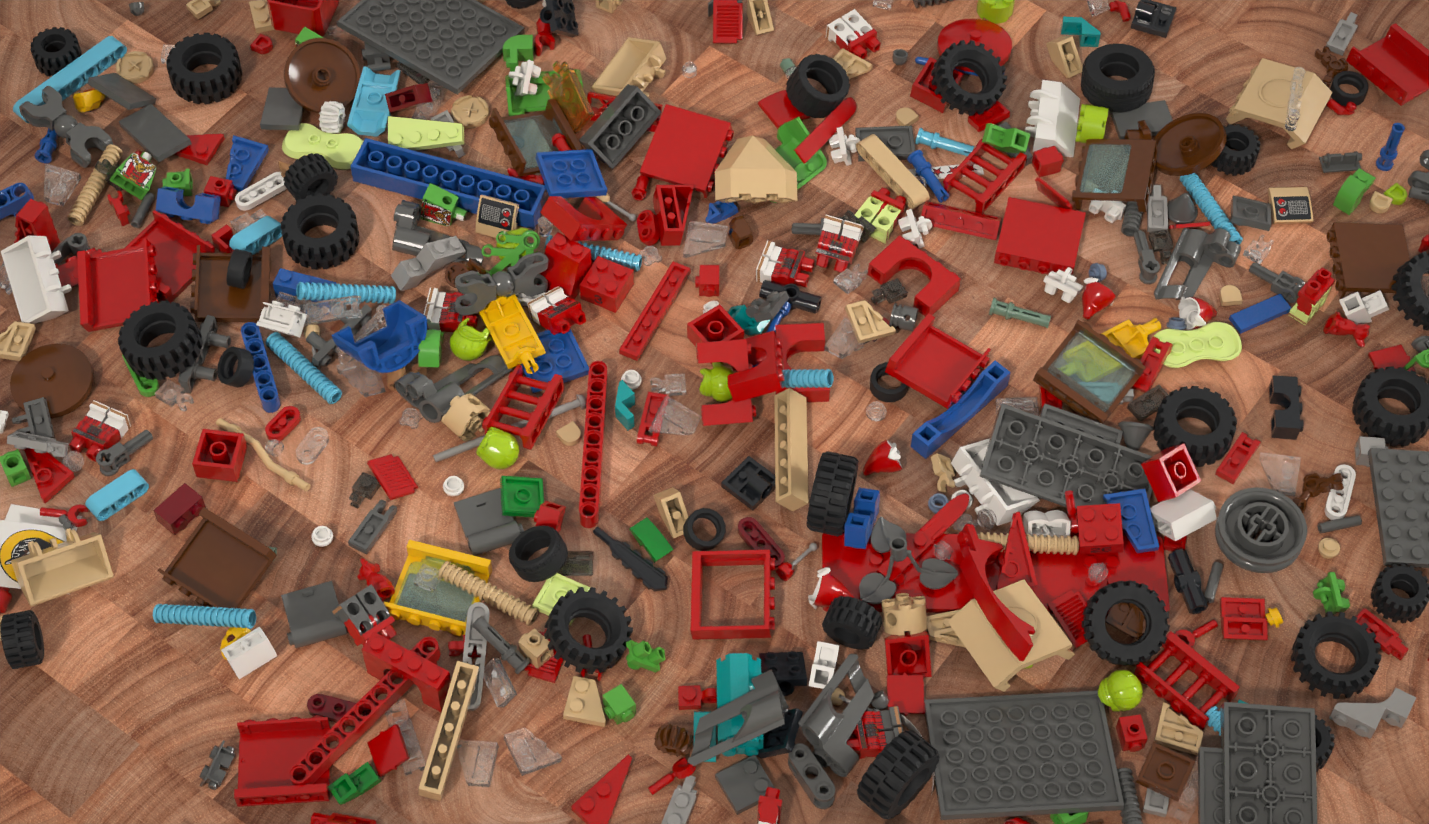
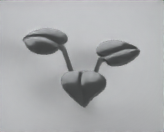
M880 517L872 530L871 544L879 553L890 551L888 571L885 578L880 573H870L864 576L859 585L860 599L869 604H880L884 599H891L896 592V584L889 580L894 561H903L907 556L916 570L921 573L920 582L929 589L945 587L958 576V571L947 562L935 558L924 560L922 568H920L913 558L911 550H907L905 531L898 525Z

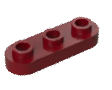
M745 517L739 521L738 534L751 550H770L771 558L777 560L775 562V569L785 561L784 552L756 519ZM746 529H751L752 531H751V532H746L745 530H746Z
M315 694L308 699L307 708L310 715L328 717L329 721L337 723L356 703L324 694ZM316 702H322L321 705L315 706ZM338 707L343 708L341 711H336ZM364 710L362 712L364 713L363 716L369 715L371 710Z

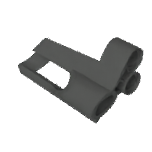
M402 200L401 204L397 205L394 213V221L397 223L392 244L393 251L417 257L425 243L452 236L418 226L417 224L421 216L420 204ZM459 239L466 250L465 258L460 257L453 262L468 261L471 258L482 266L483 254L480 247Z
M1183 228L1154 291L1155 299L1180 300L1181 297H1193L1213 261L1224 267L1231 268L1236 263L1241 247L1237 243L1229 241L1230 233L1221 228L1215 229L1211 234L1197 229ZM1178 261L1189 264L1190 270L1183 285H1167Z
M495 355L489 356L477 364L469 363L436 383H433L432 379L429 380L420 372H409L395 381V388L406 401L420 410V413L426 420L437 423L442 420V417L450 409V402L454 397H462L469 393L475 396L510 372L511 369L507 368L501 356ZM485 368L490 369L494 373L466 393L459 387V385Z
M857 654L848 655L798 723L806 739L814 746L812 753L820 765L824 768L830 766L832 771L841 777H846L859 760L858 754L846 742L874 697L868 678H865L860 668ZM848 674L856 695L842 713H837L832 706L831 696Z
M772 670L751 678L755 687L754 690L699 719L695 732L691 757L688 758L689 764L696 766L785 724L783 710L789 707ZM742 714L745 721L737 734L710 748L714 727Z

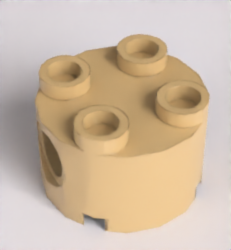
M471 393L462 397H454L450 402V409L442 417L441 421L463 441H470L476 437L475 432L478 430L482 432L484 430L482 423L484 418L488 417L490 409Z
M908 593L896 594L894 599L882 600L883 626L886 633L901 636L905 635L904 631H910V635L927 630L926 600L924 596L909 597Z

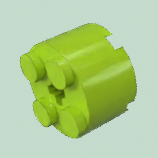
M978 0L977 14L980 18L983 19L984 17L995 24L1004 23L1013 14L1015 0Z
M1081 105L1075 142L1086 143L1087 139H1104L1108 108Z

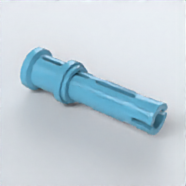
M923 128L919 129L915 141L917 145L920 143L930 146L931 149H936L937 147L964 156H968L974 150V146L941 137L939 133H930L924 131Z

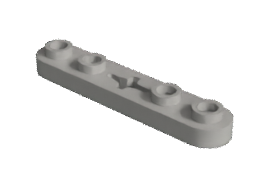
M481 602L472 604L467 612L463 662L472 665V658L468 657V655H472L474 646H477V655L481 656L475 661V666H479V674L468 711L476 710L480 706L482 698L487 640L472 627V624L481 616L489 623V608Z

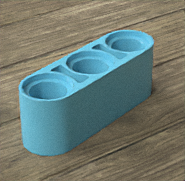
M267 215L233 235L229 245L233 250H244L254 255L262 250V246L267 247L282 237L281 223Z
M132 469L92 494L86 500L85 505L98 521H104L144 495L149 489V484L137 470Z

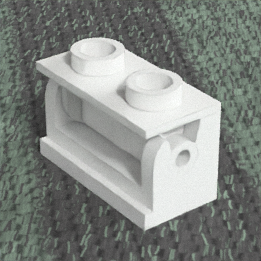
M273 300L271 304L263 302L268 307L263 308L260 319L257 321V326L301 337L307 314L300 312V308L293 305H288V308L283 307L284 304Z
M260 627L221 650L239 679L278 656Z

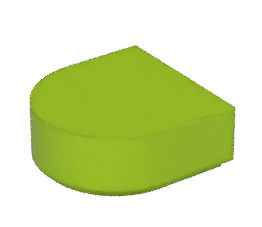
M1395 183L1383 195L1392 198V204L1401 205L1407 198V191L1398 183Z

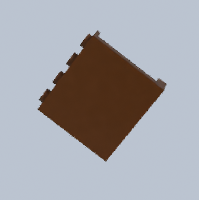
M1334 222L1331 229L1327 231L1326 238L1330 243L1329 255L1333 259L1332 271L1336 275L1335 288L1339 292L1340 299L1344 297L1346 292L1375 293L1381 290L1382 293H1396V291L1391 290V286L1396 283L1393 280V276L1398 273L1397 269L1410 260L1403 225Z
M197 245V253H193V265H196V269H192V281H195V285H191V297H195V301L190 304V313L194 314L195 322H204L206 316L209 315L214 316L216 322L257 323L263 308L268 307L263 302L269 303L270 247L262 246V254L252 255L250 277L246 287L241 289L227 285V270L232 253H201L200 245Z
M203 507L199 513L203 518L167 569L163 571L159 568L158 571L163 575V581L171 586L174 583L180 586L178 589L180 592L188 597L191 594L197 597L195 601L204 607L209 605L217 608H240L277 555L266 545Z

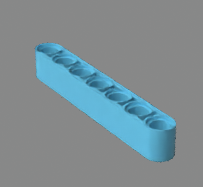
M113 36L106 37L18 100L13 107V112L29 124L20 113L19 106L26 101L38 106L46 104L42 99V89L46 86L54 88L61 94L62 101L86 85L89 77L98 76L115 64L120 57L122 59L127 52V47Z

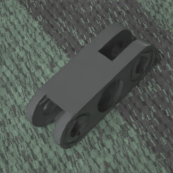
M801 743L795 744L792 752L788 754L789 769L817 808H830L834 803L835 795L833 782L810 748ZM814 774L816 778L810 779L806 775Z

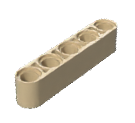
M871 134L856 143V149L860 156L898 196L906 198V205L910 209H915L930 199L927 189L875 134Z

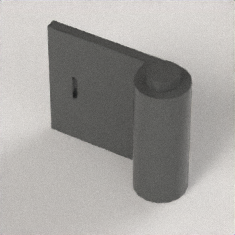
M500 488L454 502L458 518L473 556L510 545L524 532L522 524H517L513 516H502Z
M332 581L281 595L291 632L287 633L290 646L295 645L297 649L347 634L345 624L340 617L336 618L332 613V610L339 605Z

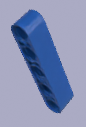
M19 182L0 191V220L21 210L30 199L34 200V195L26 184Z
M248 322L241 327L245 349L250 351L254 359L253 377L262 408L268 413H273L281 406L260 329L256 323Z

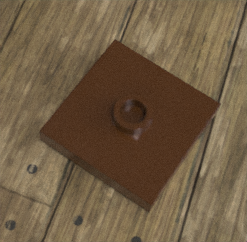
M1153 742L1135 783L1178 802L1196 761Z

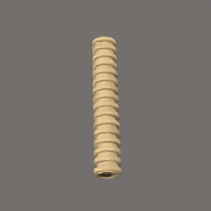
M107 145L70 213L67 215L70 223L76 226L84 224L123 154L118 146Z
M980 532L977 534L979 539L1002 544L1003 549L1001 552L1005 550L1008 533L1006 535L1003 533L997 535L996 532L993 535L990 532L986 534ZM1026 534L1029 551L1033 553L1037 551L1040 554L1046 552V554L1050 552L1056 554L1059 552L1062 555L1065 552L1066 555L1070 553L1076 555L1078 553L1079 540L1077 536L1071 538L1070 535L1066 537L1060 535V537H1057V535H1053V537L1046 535L1044 537L1043 534H1040V536H1037V534H1033V536Z
M446 561L439 570L438 577L440 579L444 578V581H450L451 585L456 584L457 588L462 587L464 592L467 590L468 594L471 595L473 593L474 597H479L481 601L485 600L487 604L491 603L492 607L497 606L498 610L502 609V612H508L509 616L514 615L515 619H520L522 623L526 622L528 626L535 621L538 615L537 608H532L530 604L526 605L524 601L520 602L519 598L515 599V596H509L507 592L503 593L502 589L497 590L496 586H491L489 582L486 584L483 579L480 581L479 577H474L472 573L468 574L466 570L462 571L461 567L457 568L455 564L451 565L449 561Z

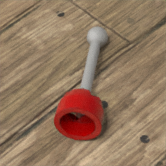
M811 543L809 548L792 563L783 562L776 567L775 571L779 578L783 581H788L794 574L793 567L811 551H816L818 548L817 544Z

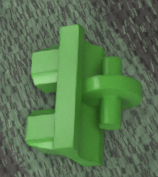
M1329 572L1326 578L1318 581V588L1313 591V597L1321 600L1325 613L1332 611L1334 615L1337 612H1345L1350 607L1349 599L1341 597V593L1345 590L1344 580L1337 579L1335 572Z
M630 640L626 642V646L629 649L626 660L630 669L638 670L642 667L655 673L660 670L659 663L666 659L664 648L656 647L652 649L651 645L646 641L637 643Z

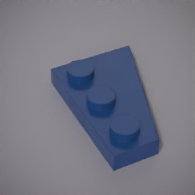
M233 135L226 179L232 180L234 189L241 192L248 187L269 148L268 145Z
M1145 489L1103 495V500L1106 504L1120 503L1122 530L1137 553L1159 549Z

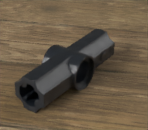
M767 280L763 281L759 297L767 299V295L772 292L786 291L789 296L787 302L791 305L790 310L798 308L814 314L818 313L822 297L800 291L798 286L794 284L784 286Z
M1182 549L1175 550L1168 555V560L1174 573L1175 588L1178 593H1182L1188 612L1193 615L1199 614L1207 610L1208 607L1201 590L1200 575L1197 570L1193 569L1187 551Z

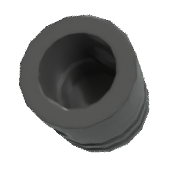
M894 303L889 326L894 325L895 328L899 326V329L913 332L918 308L907 305L902 307V304L898 306L897 303ZM906 316H910V319L908 321H906L905 319Z

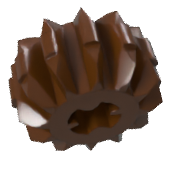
M661 725L654 738V745L658 750L677 757L680 755L686 756L693 745V735L691 732L677 725Z

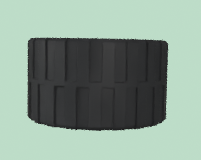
M811 54L803 58L790 75L786 83V92L792 105L798 111L812 118H824L847 96L850 80L845 69L833 58H829L826 55ZM807 78L816 80L820 84H822L827 90L828 94H824L816 90L809 83Z

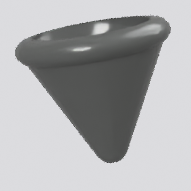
M1183 193L1167 203L1168 219L1176 224H1189L1197 218V207L1192 202L1188 193Z
M1128 421L1118 423V426L1123 431L1122 435L1126 447L1136 451L1139 450L1150 432L1154 429L1153 426L1144 423Z

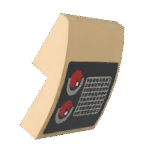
M1307 187L1268 188L1273 224H1304L1313 222L1311 199Z
M480 195L476 218V233L496 238L497 234L501 231L516 230V218L520 204Z

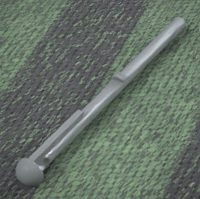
M577 394L576 400L555 407L549 418L579 406L581 409H584L587 399L585 396ZM522 420L511 425L523 428L527 425L528 421ZM485 435L433 455V458L437 463L480 445Z

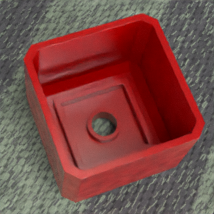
M267 0L271 24L275 30L299 34L306 27L321 37L325 36L339 4V0Z

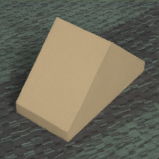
M747 0V17L755 34L774 31L768 1Z

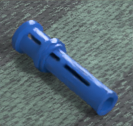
M1393 124L1387 143L1381 148L1380 157L1376 161L1378 169L1382 171L1392 169L1394 165L1393 160L1396 159L1398 154L1396 149L1405 130L1403 124Z
M48 128L46 136L40 140V148L35 152L34 156L41 163L47 164L52 160V153L57 148L56 140L58 135L55 130L52 131Z
M921 150L912 152L908 156L907 161L914 166L916 174L923 177L940 203L943 200L946 201L950 195L931 170V163L925 160Z

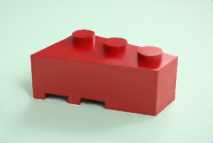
M694 184L656 185L653 204L658 220L661 246H680Z
M30 199L16 215L15 227L17 231L15 236L17 239L14 243L29 235L46 236L52 253L60 243L48 206L41 201L37 202Z

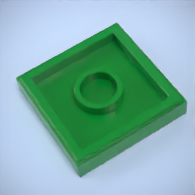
M501 476L502 516L534 518L536 511L544 503L543 478Z

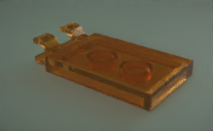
M556 61L552 67L560 77L558 78L556 73L550 77L549 73L546 72L542 79L550 87L547 91L550 98L557 101L576 135L593 117L594 112L574 69L569 68L566 61L561 65L559 61Z

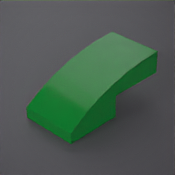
M647 517L629 528L639 545L644 546L654 563L673 551L666 538Z
M366 762L350 775L347 773L330 784L328 788L337 802L342 805L364 794L379 784L381 779L371 764Z

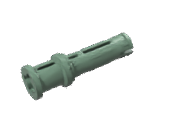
M995 297L993 298L989 315L996 314L1005 317L1006 320L1014 318L1048 328L1051 319L1050 315L1014 306L1013 302L1005 303L998 301Z

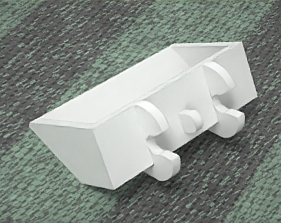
M1042 80L1041 90H1034L1030 93L1031 98L1038 99L1039 101H1029L1028 104L1032 110L1030 112L1031 116L1027 119L1026 123L1035 125V127H1025V132L1030 133V137H1034L1033 152L1045 147L1055 146L1062 156L1074 157L1080 98L1062 82Z
M29 235L1 251L21 322L35 324L57 318L69 311L64 294L70 292L72 288L69 284L61 286L58 276L59 270L54 263V260L59 259L62 255L60 251L51 253L46 236Z
M989 438L960 447L951 464L961 476L954 480L957 487L967 485L969 492L972 495L974 494L981 503V506L975 508L976 514L983 515L988 513L995 524L999 526L1011 522L1013 513L1020 512L1022 515L1040 500L1036 496L979 477Z

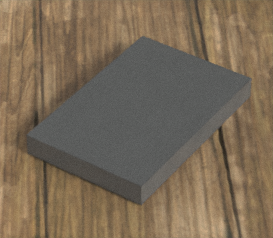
M117 73L89 77L87 84L128 110L145 107L149 104L153 105L156 102L154 96Z
M269 87L260 127L263 130L298 131L304 108L294 101L287 88Z
M1165 100L1148 102L1129 112H1110L1119 139H1124L1126 130L1139 129L1138 121L1145 120L1152 136H1156L1164 126L1173 121Z
M912 126L855 128V136L860 141L871 134H875L899 160H907L908 156L915 151ZM858 153V162L865 161Z

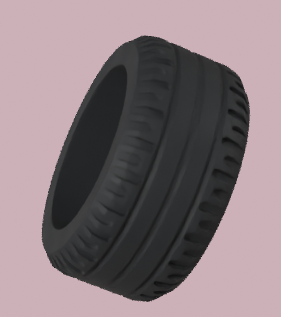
M543 525L535 526L522 532L513 541L509 550V561L523 580L540 582L553 577L561 570L567 560L568 549L564 540L554 528ZM548 547L541 556L529 560L536 551Z

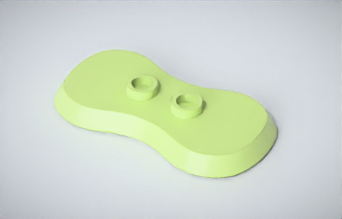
M301 123L298 131H288L282 143V150L287 156L294 159H299L311 153L313 155L318 153L324 156L332 167L343 170L351 169L350 166L364 141L353 134L326 133L311 124Z
M1223 322L1208 323L1195 330L1164 329L1154 335L1161 342L1173 344L1172 350L1163 364L1169 368L1184 367L1196 360L1204 359L1228 361L1236 358L1242 350L1241 340L1237 331L1231 325ZM1156 349L1154 352L1160 353L1161 350Z

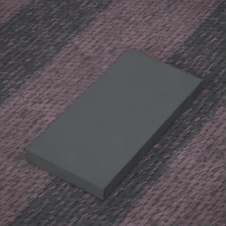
M152 104L119 121L120 127L158 162L191 145L190 139Z

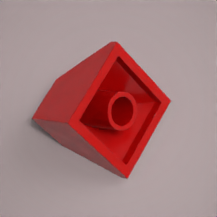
M926 630L910 635V631H904L905 635H890L884 638L887 675H903L906 673L907 675H923V678L932 677L929 634Z

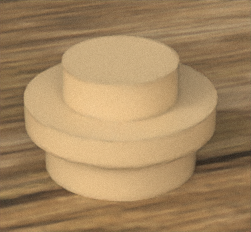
M1324 538L1319 542L1318 550L1322 557L1331 559L1339 554L1340 545L1332 538Z

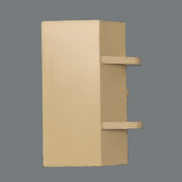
M628 37L591 89L596 93L617 97L626 85L629 84L638 86L649 98V93L644 92L646 86L653 81V77L660 79L666 74L665 70L659 69L667 59L661 43Z
M69 528L65 530L66 542L57 544L55 538L50 539L51 547L41 550L37 542H28L30 554L13 559L11 563L17 582L30 607L114 578L101 534L92 532L79 537L74 529L71 530Z

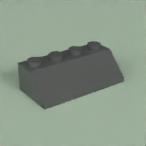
M627 84L580 138L579 142L586 149H592L597 159L613 169L662 112L638 86Z

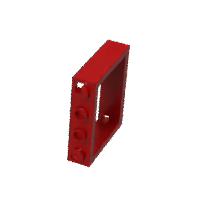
M770 550L692 551L690 631L693 640L771 638V630H775V617H771V610H775V597H771V590H775V577H771V570H775V558H771ZM764 565V625L702 626L703 566Z

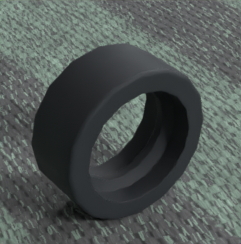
M1340 72L1333 78L1330 90L1333 92L1331 98L1342 106H1346L1348 102H1353L1356 106L1360 105L1368 91L1367 80L1357 72ZM1339 85H1353L1359 90V93H1346L1339 88Z
M239 249L233 251L227 270L226 281L228 286L241 289L246 287L252 268L253 256L251 252Z
M234 346L226 349L219 359L217 368L218 378L221 383L237 388L243 387L253 373L254 359L250 351ZM238 360V366L236 372L233 375L234 365Z
M888 362L879 364L873 369L870 376V391L873 396L884 402L901 400L907 393L908 385L901 382V386L896 389L882 388L878 385L877 380L884 375H889L885 373Z
M710 508L695 510L686 519L683 526V535L686 542L691 547L700 551H708L715 548L723 540L726 533L723 517ZM706 518L715 525L716 535L712 540L703 541L694 534L693 524L697 519Z

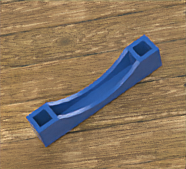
M996 360L981 372L976 381L956 404L938 417L926 421L912 434L911 448L927 459L1008 386L1011 372Z

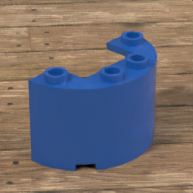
M400 300L383 308L387 326L361 340L354 342L352 330L349 326L332 334L333 341L337 347L364 366L380 373L393 372L406 366L420 351L418 347L421 341L425 340L427 318Z

